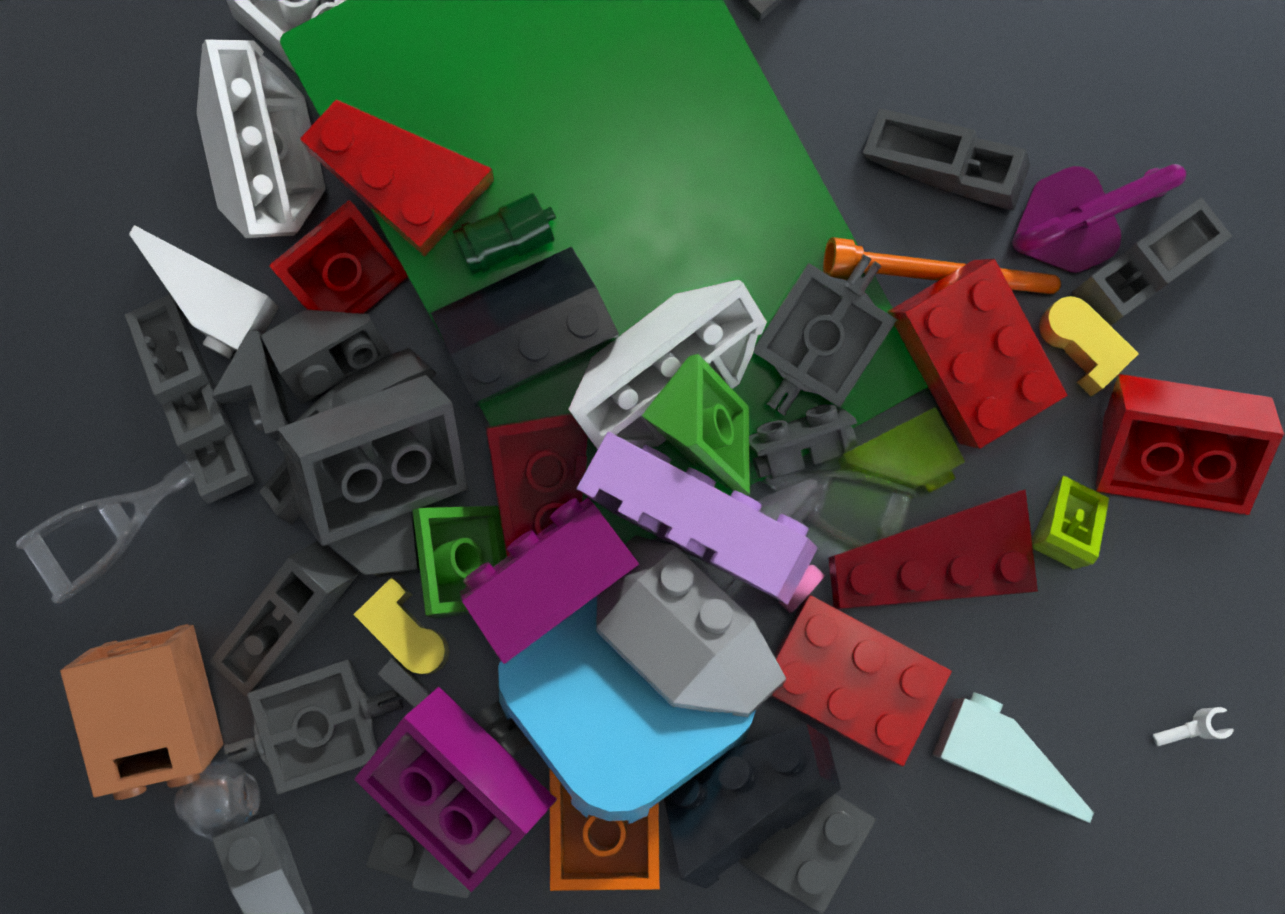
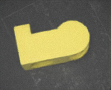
M1072 296L1063 297L1051 305L1040 318L1039 330L1045 342L1052 347L1063 348L1086 372L1077 383L1090 396L1104 389L1139 355L1088 303L1080 298Z
M391 577L353 615L405 668L418 674L436 673L448 661L450 652L448 642L439 632L424 628L402 605L412 594L399 580Z

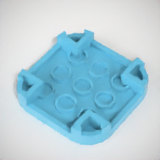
M596 596L507 663L503 664L500 661L498 665L499 703L507 720L510 718L514 720L572 797L571 804L586 818L592 815L606 821L627 820L628 824H631L648 816L651 807L726 752L739 747L747 738L755 711L748 717L735 716L733 713L706 712L672 707L596 632Z

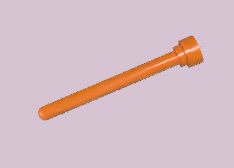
M831 237L825 248L823 271L830 277L847 281L864 254L872 259L864 272L868 270L873 261H876L882 266L876 274L939 281L966 264L865 252L863 247L855 245L852 239ZM1000 268L1011 290L1055 294L1061 288V280L1054 274Z

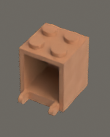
M184 624L168 631L120 642L116 640L106 642L101 646L90 648L60 670L94 798L113 794L114 800H123L144 793L147 790L146 785L166 781L167 786L172 788L192 783L200 778V773L211 764L212 759L224 745L194 625Z

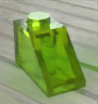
M936 407L843 454L838 463L842 470L911 492L925 485L927 491L931 493L956 480L957 478L952 470L965 463V460Z

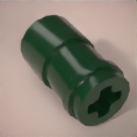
M531 193L498 208L497 212L471 224L469 222L462 224V228L453 231V234L472 275L480 271L483 273L487 272L491 266L516 255L520 257L555 241L548 222L556 219V216L551 207L543 210L535 194Z

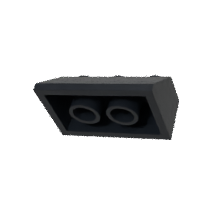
M572 246L431 313L476 407L610 344L619 335L597 287Z

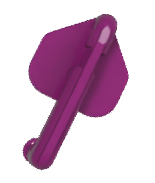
M1179 164L1168 165L1161 169H1149L1143 177L1105 194L1099 179L1091 170L1080 166L1065 168L1039 180L1034 185L1013 237V248L1023 255L1071 273L1082 272L1113 257L1121 244V230L1114 215L1154 197H1162L1168 191L1179 187L1186 180V170Z

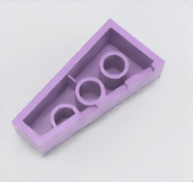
M607 432L577 487L579 491L615 515L788 605L818 549L806 537L809 530L808 527L784 514H780L776 521L759 512L762 504L736 490L729 496L714 488L716 481L690 467L684 472L671 465L672 459L647 445H644L641 449L613 433Z

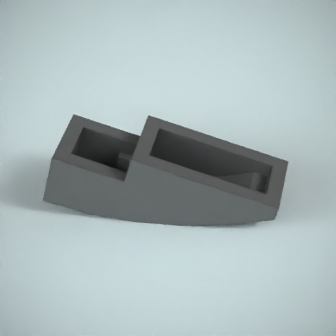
M881 108L878 110L863 151L865 158L917 181L953 194L1013 211L1030 167L1027 149L979 139L974 129Z
M1200 197L1097 271L1071 293L1074 297L1088 303L1112 326L1233 236L1203 198Z

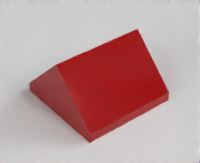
M350 200L269 265L306 310L364 314L408 277L402 264Z

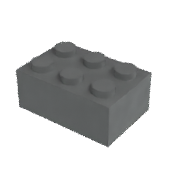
M427 375L277 428L300 517L321 546L468 490L452 401Z

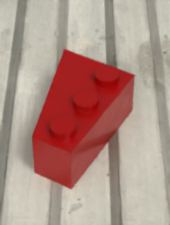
M335 100L300 138L307 151L424 257L494 182L492 168L339 100Z

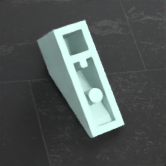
M973 692L970 700L966 698L954 699L932 756L1073 818L1088 823L1091 822L1094 812L1014 719L1000 713L1003 704Z

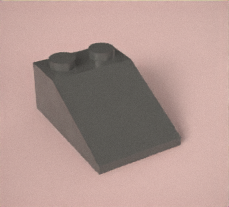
M745 740L740 746L748 744L749 742ZM834 794L788 829L782 828L758 846L760 850L748 859L741 858L738 862L823 914L877 819Z

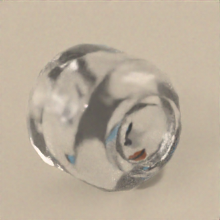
M234 762L207 766L200 773L198 780L183 785L175 796V809L178 817L185 821L187 827L194 834L204 837L223 834L248 824L252 816L257 813L260 805V791L256 778L253 774L247 773L241 765Z

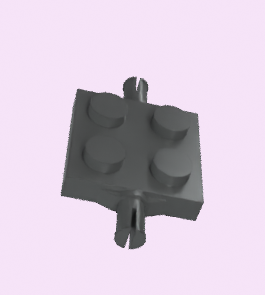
M864 254L861 256L862 258L847 281L830 277L808 263L755 344L753 353L772 364L781 377L784 378L769 402L766 403L773 409H776L784 394L787 393L777 409L784 416L801 390L817 393L840 408L897 319L875 306L865 293L870 282L882 267L879 263L873 261L864 276L861 277L872 260L870 257Z
M345 660L247 693L254 716V736L231 744H225L224 751L225 754H230L246 748L245 752L227 757L230 766L260 756L270 769L277 795L365 766L378 750L374 736V717L403 709L402 700L381 705L382 702L400 696L394 689L367 698V695L359 687L351 660Z

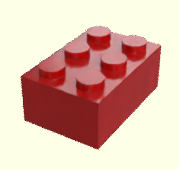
M995 259L973 260L887 311L889 315L897 319L894 325L959 444L981 449L1068 396Z
M808 595L800 604L774 654L777 663L786 677V681L770 697L891 763L904 767L952 671L823 601Z

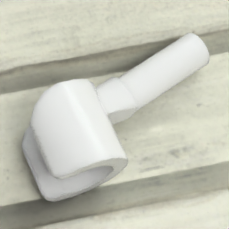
M1203 708L1195 713L1193 721L1179 727L1153 734V739L1158 747L1197 736L1204 739H1224L1229 737L1234 730L1233 728L1214 731L1211 726L1213 715L1227 711L1225 708Z

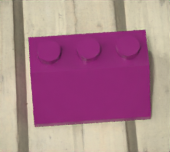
M576 498L568 501L550 516L554 523L537 535L533 530L521 535L508 546L507 551L510 553L508 557L494 567L489 562L484 563L463 580L467 587L460 591L462 602L503 664L507 663L639 565L632 553L589 498H586L581 503Z
M437 687L403 717L354 778L371 797L471 893L557 800L440 687Z

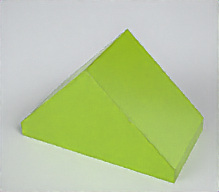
M1063 475L1032 536L1033 549L1072 569L1093 565L1099 557L1109 498Z

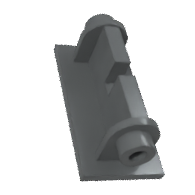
M824 404L809 409L806 412V417L788 423L778 420L761 425L757 429V433L749 435V447L759 456L753 458L754 468L758 477L768 476L772 480L805 468L801 450L805 448L809 449L811 461L814 464L848 454L850 447L857 445V438L851 425L857 424L856 418L842 407Z

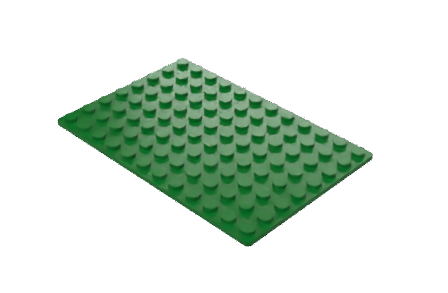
M346 0L285 32L280 38L281 47L319 116L335 100H339L492 168L494 182L425 257L372 210L436 328L437 325L431 315L432 312L572 246L597 287L619 333L618 337L674 294L740 280L744 283L767 322L764 327L765 330L808 263L824 272V253L827 242L831 237L852 239L855 245H858L723 0ZM531 193L535 194L543 210L548 207L553 209L556 219L548 223L555 241L520 257L516 255L491 266L487 272L483 273L480 271L472 275L453 231L462 228L461 225L466 222L471 224L497 212L498 208ZM874 276L865 293L875 306L887 313V311L892 309V306ZM893 325L841 405L843 409L856 418L857 424L851 425L852 428L859 426L928 387L895 325ZM758 335V336H757L756 343H757V341L759 340V338L761 337V335ZM606 346L481 405L480 408L490 426L571 413L568 409L591 358ZM755 353L752 354L740 383L733 388V391L749 406V435L757 433V429L768 422L783 420L788 423L806 417V412L813 407L833 403L817 393L801 390L786 412V415L784 416L779 413L777 409L787 393L784 394L776 409H773L766 403L769 402L784 378L781 377L772 364ZM589 437L587 438L586 470L598 450ZM667 439L659 446L651 447L672 459L670 464L684 472L690 467L710 477L695 467ZM749 447L751 486L765 477H758L754 468L753 458L759 456ZM808 448L801 450L802 457L809 453ZM716 481L714 488L731 496L733 492ZM582 494V501H584L586 498H589L585 494ZM589 498L624 544L635 535L651 540L657 538L652 533L615 515Z

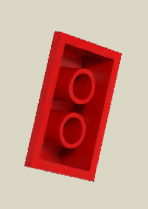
M1118 374L1104 414L1096 478L1097 492L1249 515L1284 435L1273 398Z

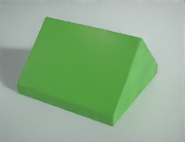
M699 354L689 356L641 416L695 467L732 492L736 490L745 495H750L749 406Z
M498 506L437 507L412 510L426 616L437 619L470 614L463 604L460 591L467 587L463 580L484 563L489 562L494 567L507 557Z

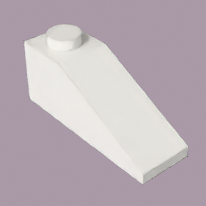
M135 225L133 226L129 235L191 325L206 336L203 342L205 347L230 359L233 353L237 352L247 333L258 330L261 334L265 333L279 309L269 296Z

